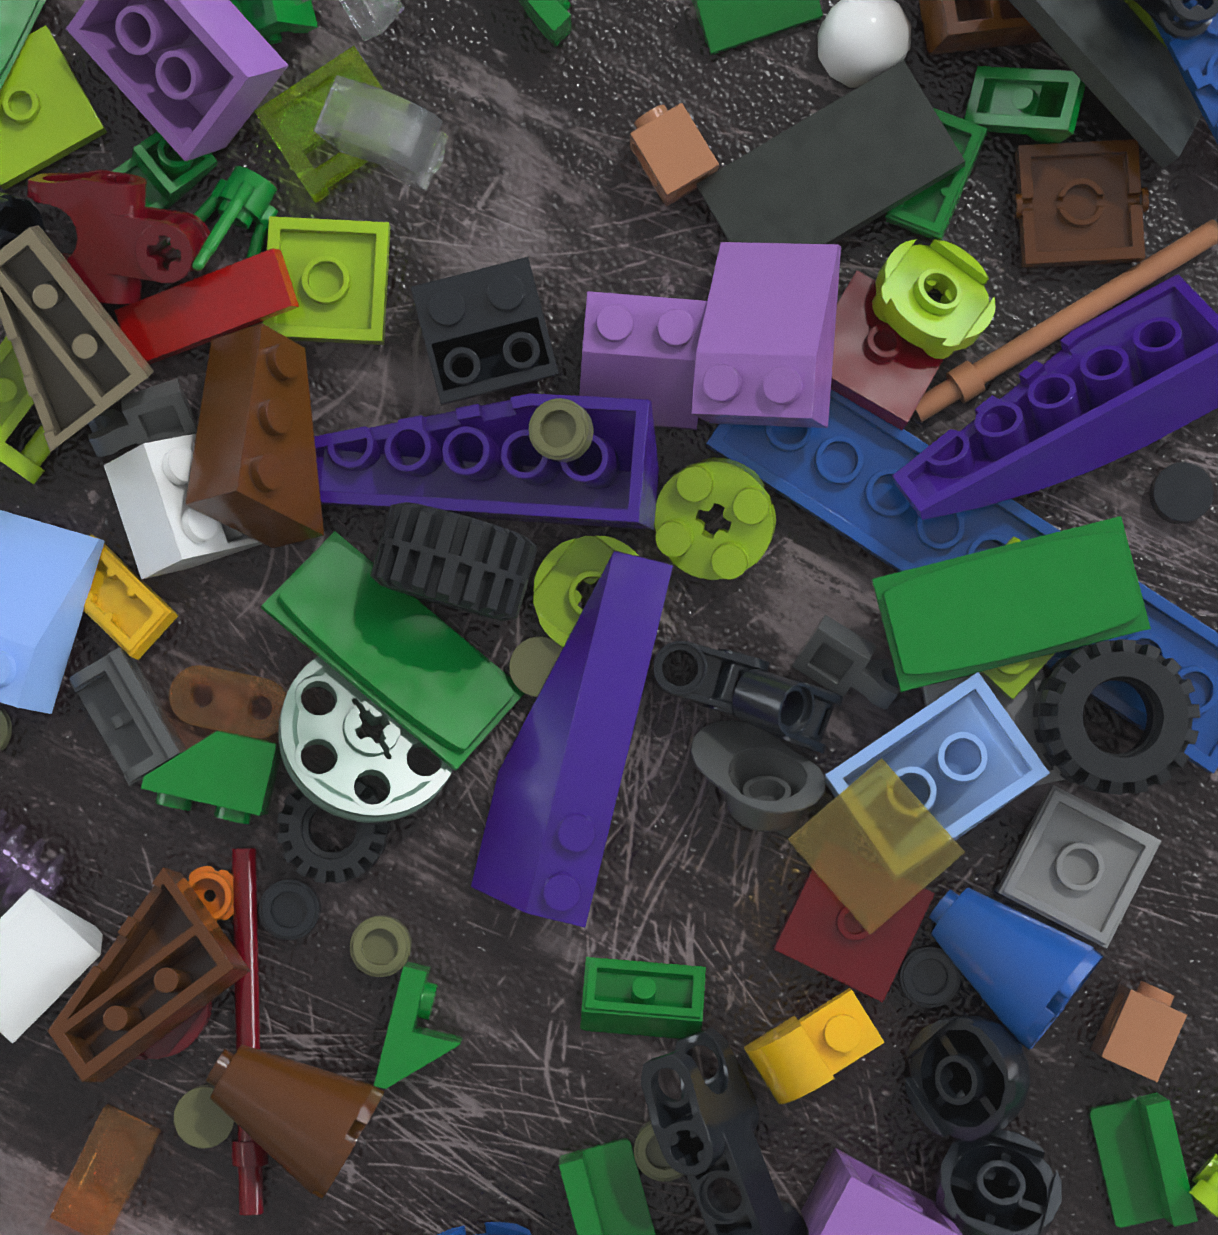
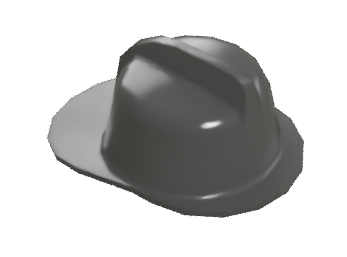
M736 720L717 721L703 727L693 738L691 756L696 768L711 783L724 792L727 807L732 817L743 827L759 832H778L790 837L798 829L800 818L804 814L805 809L816 804L824 794L826 779L820 768L761 728Z

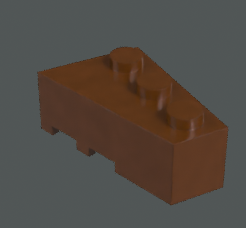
M261 323L211 340L185 505L271 548H277L324 536L305 348Z

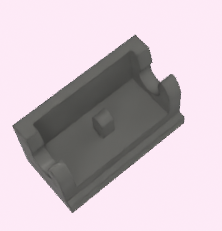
M118 647L69 678L72 688L87 709L121 768L129 786L140 782L144 776L187 750L137 661L130 657L122 648Z

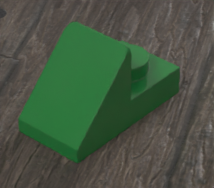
M977 66L964 120L988 128L987 132L1026 134L1038 144L1060 143L1074 134L1086 85L1073 71Z
M407 962L403 966L374 1082L375 1087L387 1089L460 1045L463 1039L460 1036L417 1026L418 1018L430 1019L438 984L427 982L431 969L429 966Z

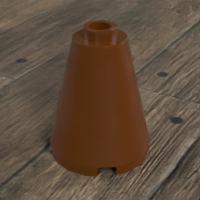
M241 1044L235 1055L224 1049L206 1079V1082L215 1087L210 1099L310 1194L312 1193L320 1199H323L384 1094L382 1090L372 1084Z

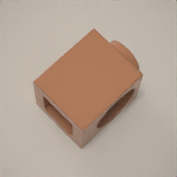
M683 103L670 110H667L665 105L657 106L634 122L637 129L630 133V148L666 207L696 190L698 182L718 171V161Z
M1140 981L1136 991L1119 984L1090 1050L1109 1061L1158 1082L1187 1015L1170 1007L1175 996L1143 981Z

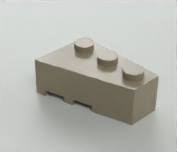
M39 225L29 227L0 250V319L8 341L10 340L24 375L23 381L29 397L31 396L45 431L46 442L51 452L147 379L154 370Z

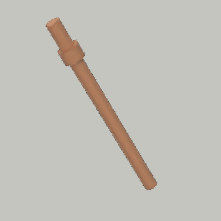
M1211 219L975 363L971 364L967 360L946 373L947 380L924 393L913 415L922 423L958 400L965 404L986 390L985 384L1216 245L1218 243V223Z

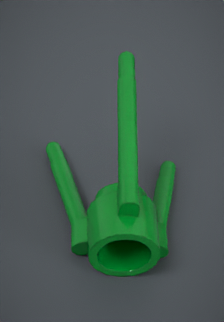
M235 166L227 181L224 179L218 181L209 198L193 214L203 222L216 209L221 215L192 263L194 270L201 271L205 267L232 224L249 229L254 221L256 225L246 259L262 253L268 232L269 216L275 217L278 213V210L270 205L277 192L276 187L254 171L242 166Z

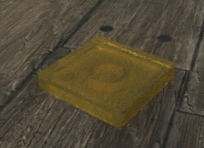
M882 758L788 838V842L869 935L874 933L965 853Z

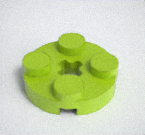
M934 239L930 246L922 244L912 246L916 240L906 241L894 249L879 270L875 282L876 295L872 300V309L881 321L888 323L901 337L922 348L929 356L937 359L948 358L954 351L965 349L972 345L990 324L996 306L995 297L989 302V296L984 287L989 278L975 258L952 243ZM933 288L939 290L943 294L940 299L941 303L931 299L926 292H930Z
M709 458L681 469L669 479L657 498L654 523L657 547L664 555L669 557L675 566L692 576L707 580H729L739 577L745 570L761 559L769 547L775 532L776 513L774 504H771L770 495L764 488L765 484L752 469L740 462L726 458ZM714 504H720L725 508L723 517L731 522L729 530L719 528L715 534H712L705 530V522L699 519V511H710Z
M595 535L574 538L556 546L540 564L534 579L533 604L543 630L560 646L564 647L583 611L578 606L582 600V595L576 590L578 585L583 581L589 585L596 583L601 577L614 550L639 556L625 543L609 536Z

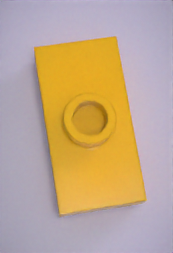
M104 544L83 611L130 657L139 660L179 615Z

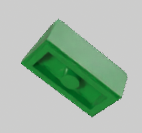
M692 0L710 55L823 17L819 0Z
M586 957L580 1028L581 1030L677 1039L700 1032L703 1023L706 967Z

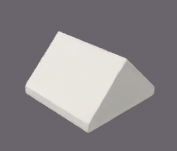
M31 888L0 918V1033L12 1044L101 955L102 933L96 926Z

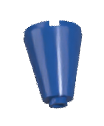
M969 887L960 895L953 890H949L929 916L937 924L931 936L1011 1035L1028 1050L1032 1049L1065 1009L1066 1004L1079 991L1104 957L1094 949L1095 947Z

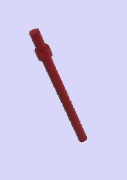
M256 848L232 849L234 948L251 971L234 983L236 1052L241 1044L260 1050ZM237 1125L238 1139L232 1140V1166L238 1167L239 1215H260L264 1213L263 1166L269 1164V1155Z

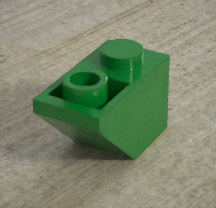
M216 731L144 776L141 789L157 792L155 803L159 805L191 811L192 802L197 801L216 806L214 817L250 824L252 814L258 816L268 814L281 759L279 743L228 731Z

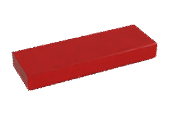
M272 248L115 310L120 329L150 365L210 342L212 339L231 334L299 307L282 252L279 249Z

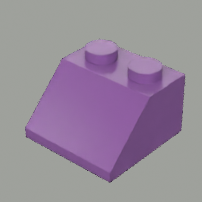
M587 291L579 396L648 399L652 401L654 427L697 430L698 417L691 414L695 359L707 301Z

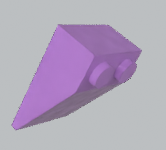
M720 242L696 350L691 414L709 423L828 428L841 246L839 244Z

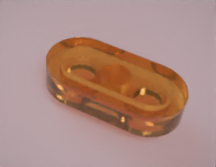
M196 665L182 670L174 678L169 690V701L173 712L185 723L253 738H267L278 733L279 719L287 691L279 683L271 679ZM205 684L211 688L213 699L208 706L201 708L194 703L193 692L196 687ZM261 696L269 699L272 705L271 714L263 720L255 718L251 711L253 701Z

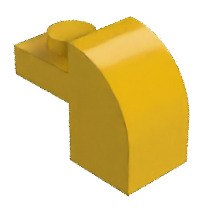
M848 988L798 1020L795 1015L746 1045L744 1049L777 1103L785 1104L803 1097L835 1079L833 1077L834 1074L885 1042L852 989Z

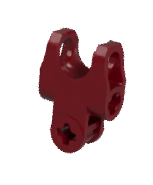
M95 170L83 173H43L28 179L27 197L33 199L34 202L62 209L73 221L78 239L75 251L73 253H60L101 303L130 304L140 301L142 279L160 283H174L184 278L189 272L194 270L192 263L210 234L206 224L196 215L187 212L146 207L147 180L137 175ZM169 237H170V244H171V245H168V244H167V239H168ZM177 250L181 251L180 257H177Z

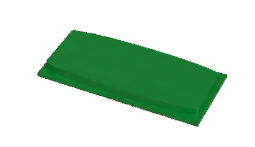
M1121 516L871 579L900 692L1151 629Z
M334 531L266 600L261 609L456 771L525 693L514 684L511 677L415 597L388 589L376 582L370 576L374 563Z

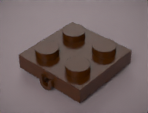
M1135 139L1018 145L1015 150L1017 194H1014L1013 201H1016L1014 218L1019 219L1022 268L1141 262L1145 259L1143 212L1148 211L1149 193L1147 187L1141 188L1139 146ZM1140 195L1142 196V204L1139 202Z

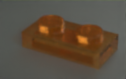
M109 1104L104 1106L50 1218L84 1235H111L162 1130Z

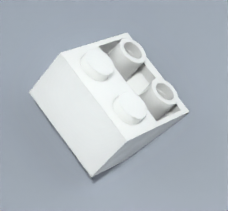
M196 434L143 443L104 465L141 580L189 569L263 544L185 505Z

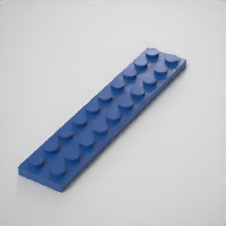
M833 390L830 392L828 428L719 424L705 446L722 458L731 459L746 465L758 474L765 486L898 572L1004 546L1013 536L1024 541L1060 532L1059 529L1012 499L981 508L922 520L895 485L892 475L929 445L906 430L898 429ZM1139 582L1151 629L1108 640L1126 639L1136 640V644L1140 645L1150 644L1161 650L1159 655L1165 659L1173 658L1182 667L1178 674L1182 679L1191 680L1195 689L1194 692L1189 693L1191 704H1199L1200 718H1193L1192 730L1199 731L1196 744H1188L1184 753L1190 756L1188 761L1205 772L1214 774L1218 768V633ZM1079 647L1055 653L1044 667L1053 672L1051 667L1059 659L1068 657L1072 654L1071 651ZM1116 680L1107 681L1096 686L1089 694L1090 697L1142 731H1145L1147 714L1144 702L1138 692L1129 684Z

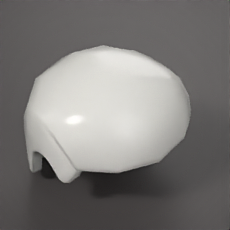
M840 0L831 8L820 26L817 35L818 58L830 77L850 88H858L906 58L907 52L911 49V23L900 4L894 0Z

